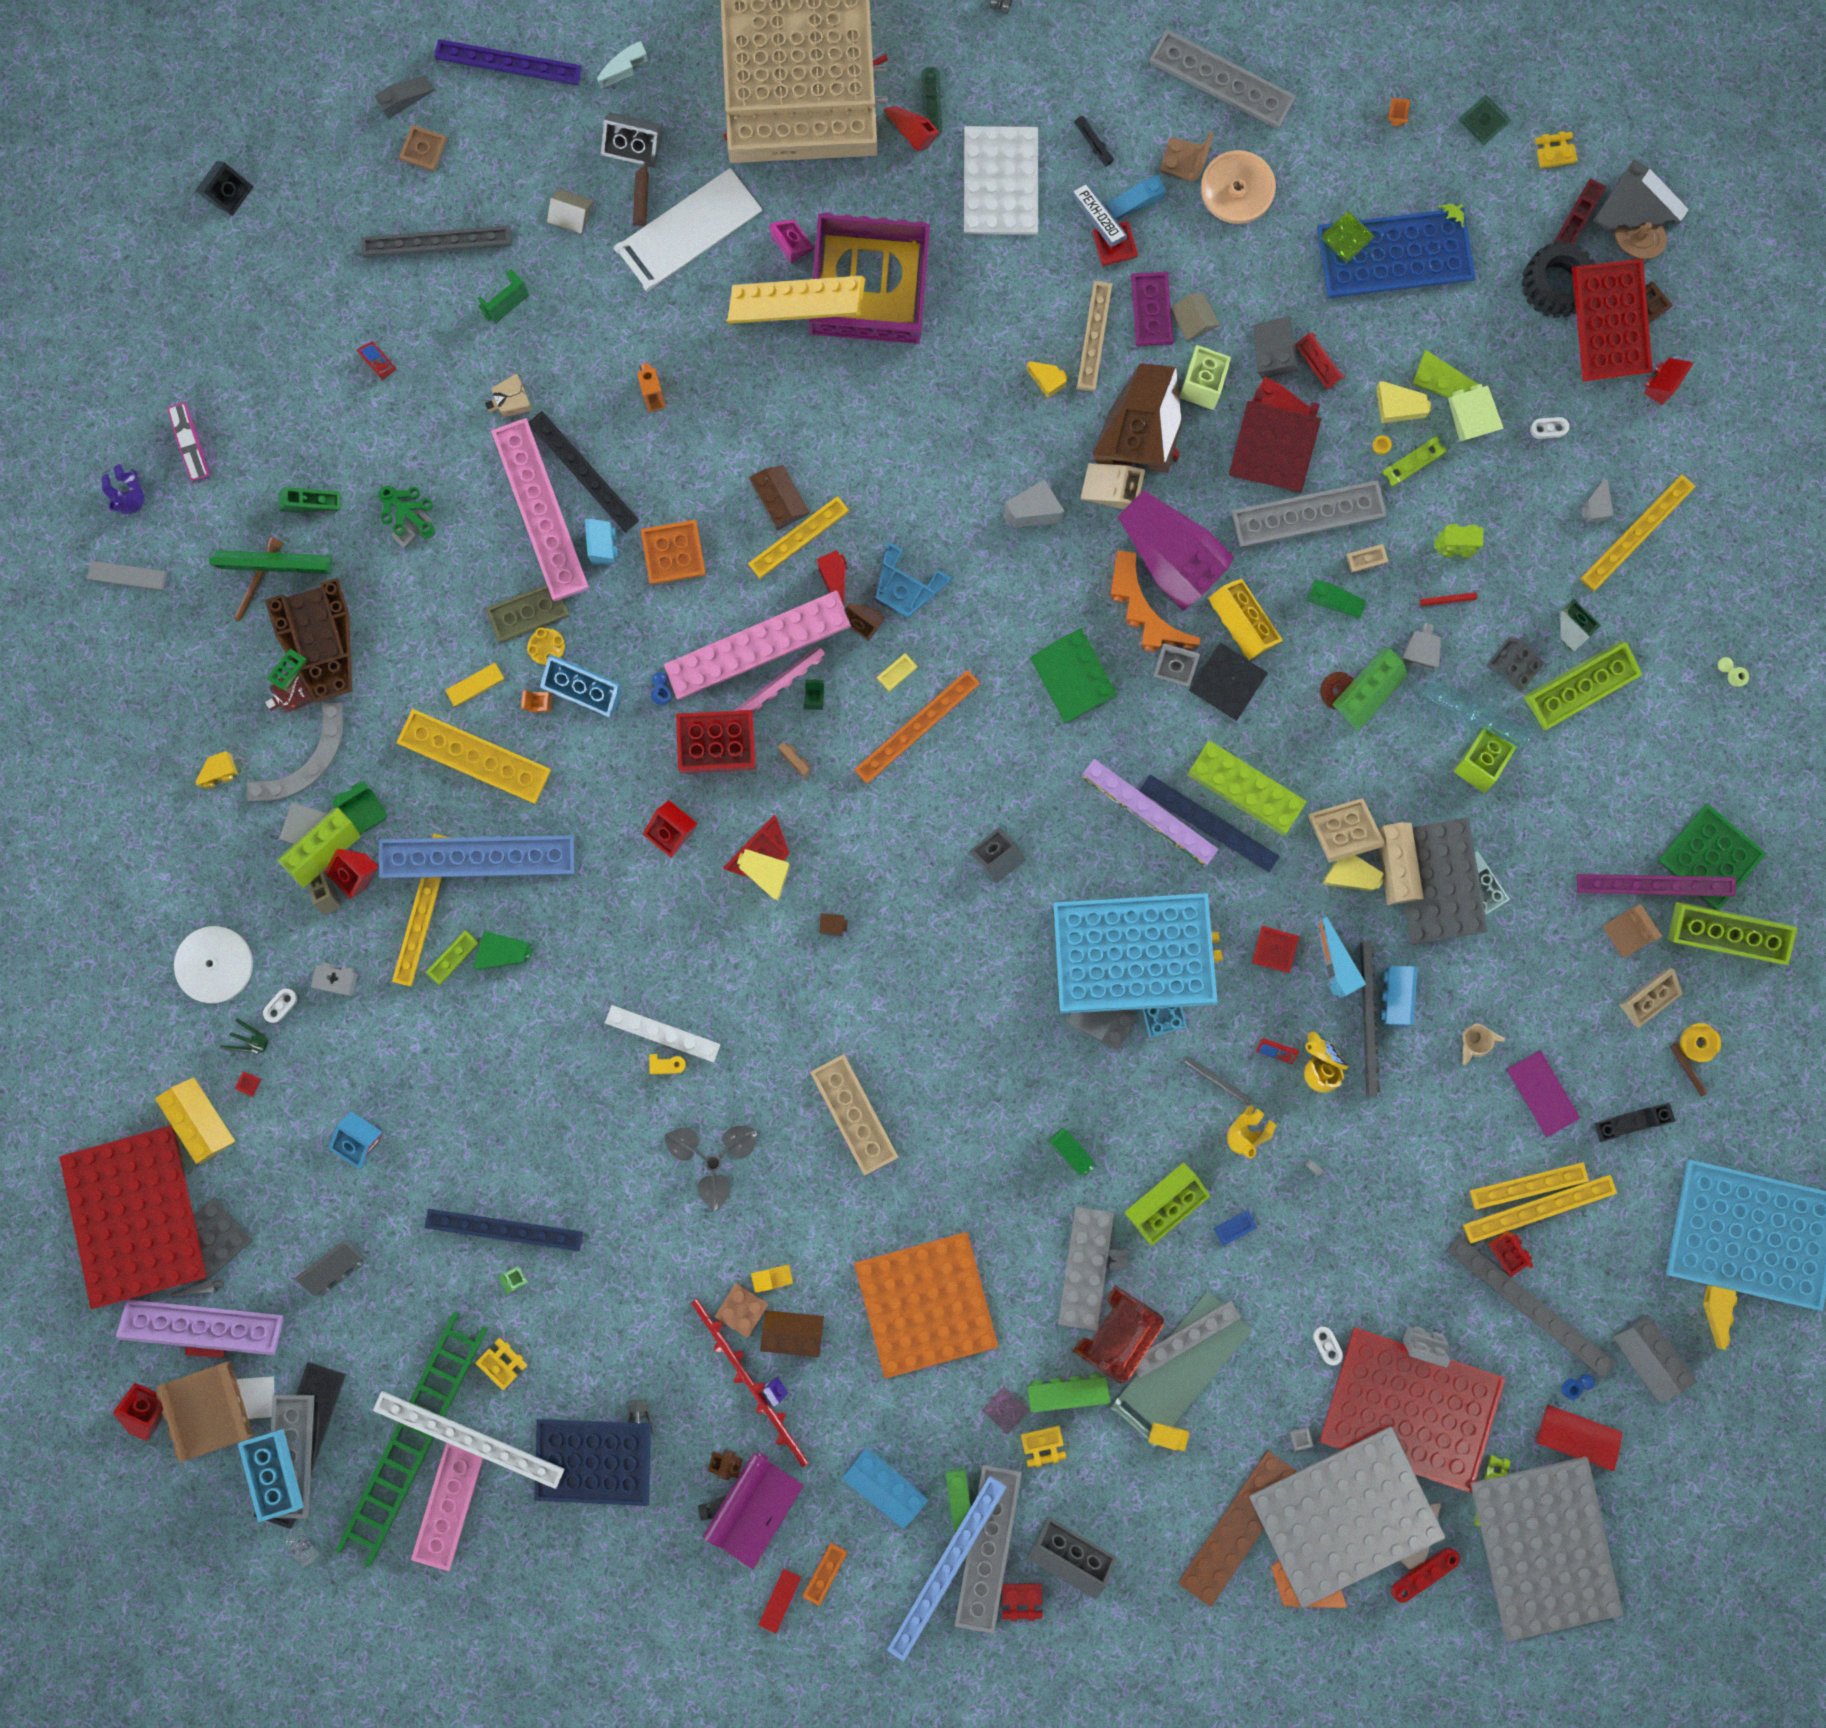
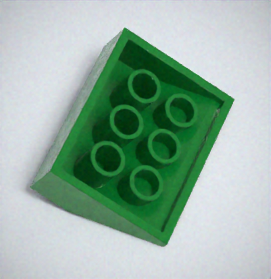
M1082 628L1062 637L1030 657L1065 724L1116 698L1117 693Z

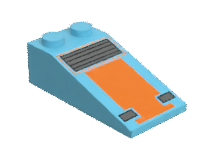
M1325 917L1318 921L1319 935L1331 983L1330 990L1334 996L1338 995L1339 998H1342L1363 987L1366 983L1328 918Z

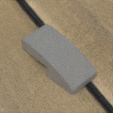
M423 510L415 512L423 522L434 523ZM410 520L404 522L406 530L404 535L397 536L394 532L391 534L403 548L408 547L420 536L419 528Z

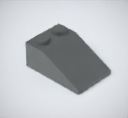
M1291 317L1254 324L1255 357L1260 377L1268 378L1299 371Z
M1127 1010L1071 1013L1067 1023L1114 1051H1118L1137 1016Z

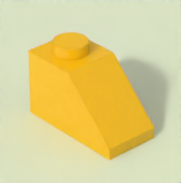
M1031 361L1027 363V371L1047 398L1066 387L1067 376L1062 369L1059 370L1055 365Z

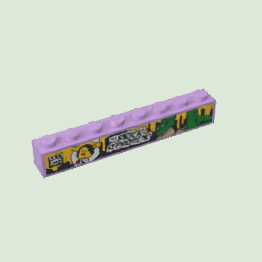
M1093 759L1082 774V778L1202 866L1206 867L1219 850L1096 759Z

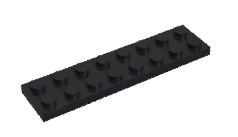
M307 1362L296 1395H314L312 1474L346 1374ZM271 1518L265 1521L292 1529L296 1518Z

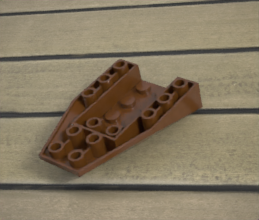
M1139 364L1108 413L1092 454L1097 464L1115 465L1117 460L1148 464L1151 471L1169 473L1182 423L1176 367Z

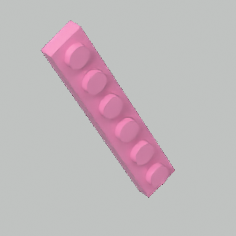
M818 646L734 711H757L763 706L762 703L765 700L774 698L778 694L777 691L779 689L788 687L793 683L792 679L796 676L804 675L808 671L807 668L812 664L816 665L822 661V656L825 655L824 651Z

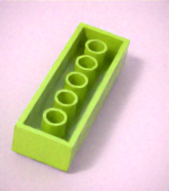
M1210 740L1187 773V776L1282 836L1288 833L1307 802Z
M1676 902L1667 939L1675 943L1789 965L1798 928L1790 924Z

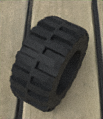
M1559 241L1555 242L1554 245L1550 243L1545 245L1543 249L1540 248L1532 257L1523 272L1522 286H1525L1522 291L1524 296L1528 295L1529 297L1526 300L1528 304L1531 305L1533 303L1535 305V311L1541 310L1544 312L1543 315L1547 317L1553 314V318H1559L1562 314L1564 318L1569 317L1572 313L1576 314L1574 291L1562 293L1551 288L1546 281L1545 270L1550 267H1561L1573 276L1572 267L1596 264L1594 259L1589 258L1591 254L1588 251H1582L1581 246H1572V242L1562 244Z

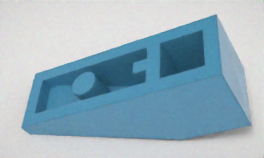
M1156 175L1127 190L1108 202L1106 206L1116 220L1163 200L1166 190L1159 175Z

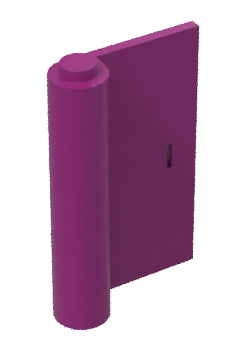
M760 1451L757 1454L753 1452L702 1536L707 1542L722 1548L752 1570L804 1487L802 1483L767 1460L769 1457Z

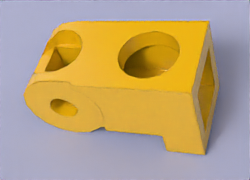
M649 1054L651 1075L682 1073L686 1068V1062L680 1056H674L671 1059H658V1054Z

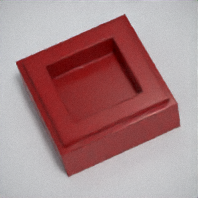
M243 1071L235 1089L254 1097L262 1079Z

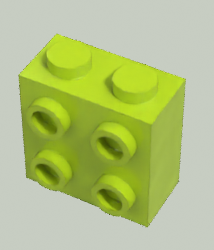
M1448 524L1434 539V548L1437 549V554H1442L1446 558L1454 557V555H1461L1462 558H1472L1483 547V527H1477L1475 524L1466 525V527H1458V524Z

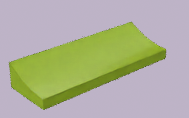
M1618 641L1523 697L1543 730H1547L1642 676V673L1628 643Z

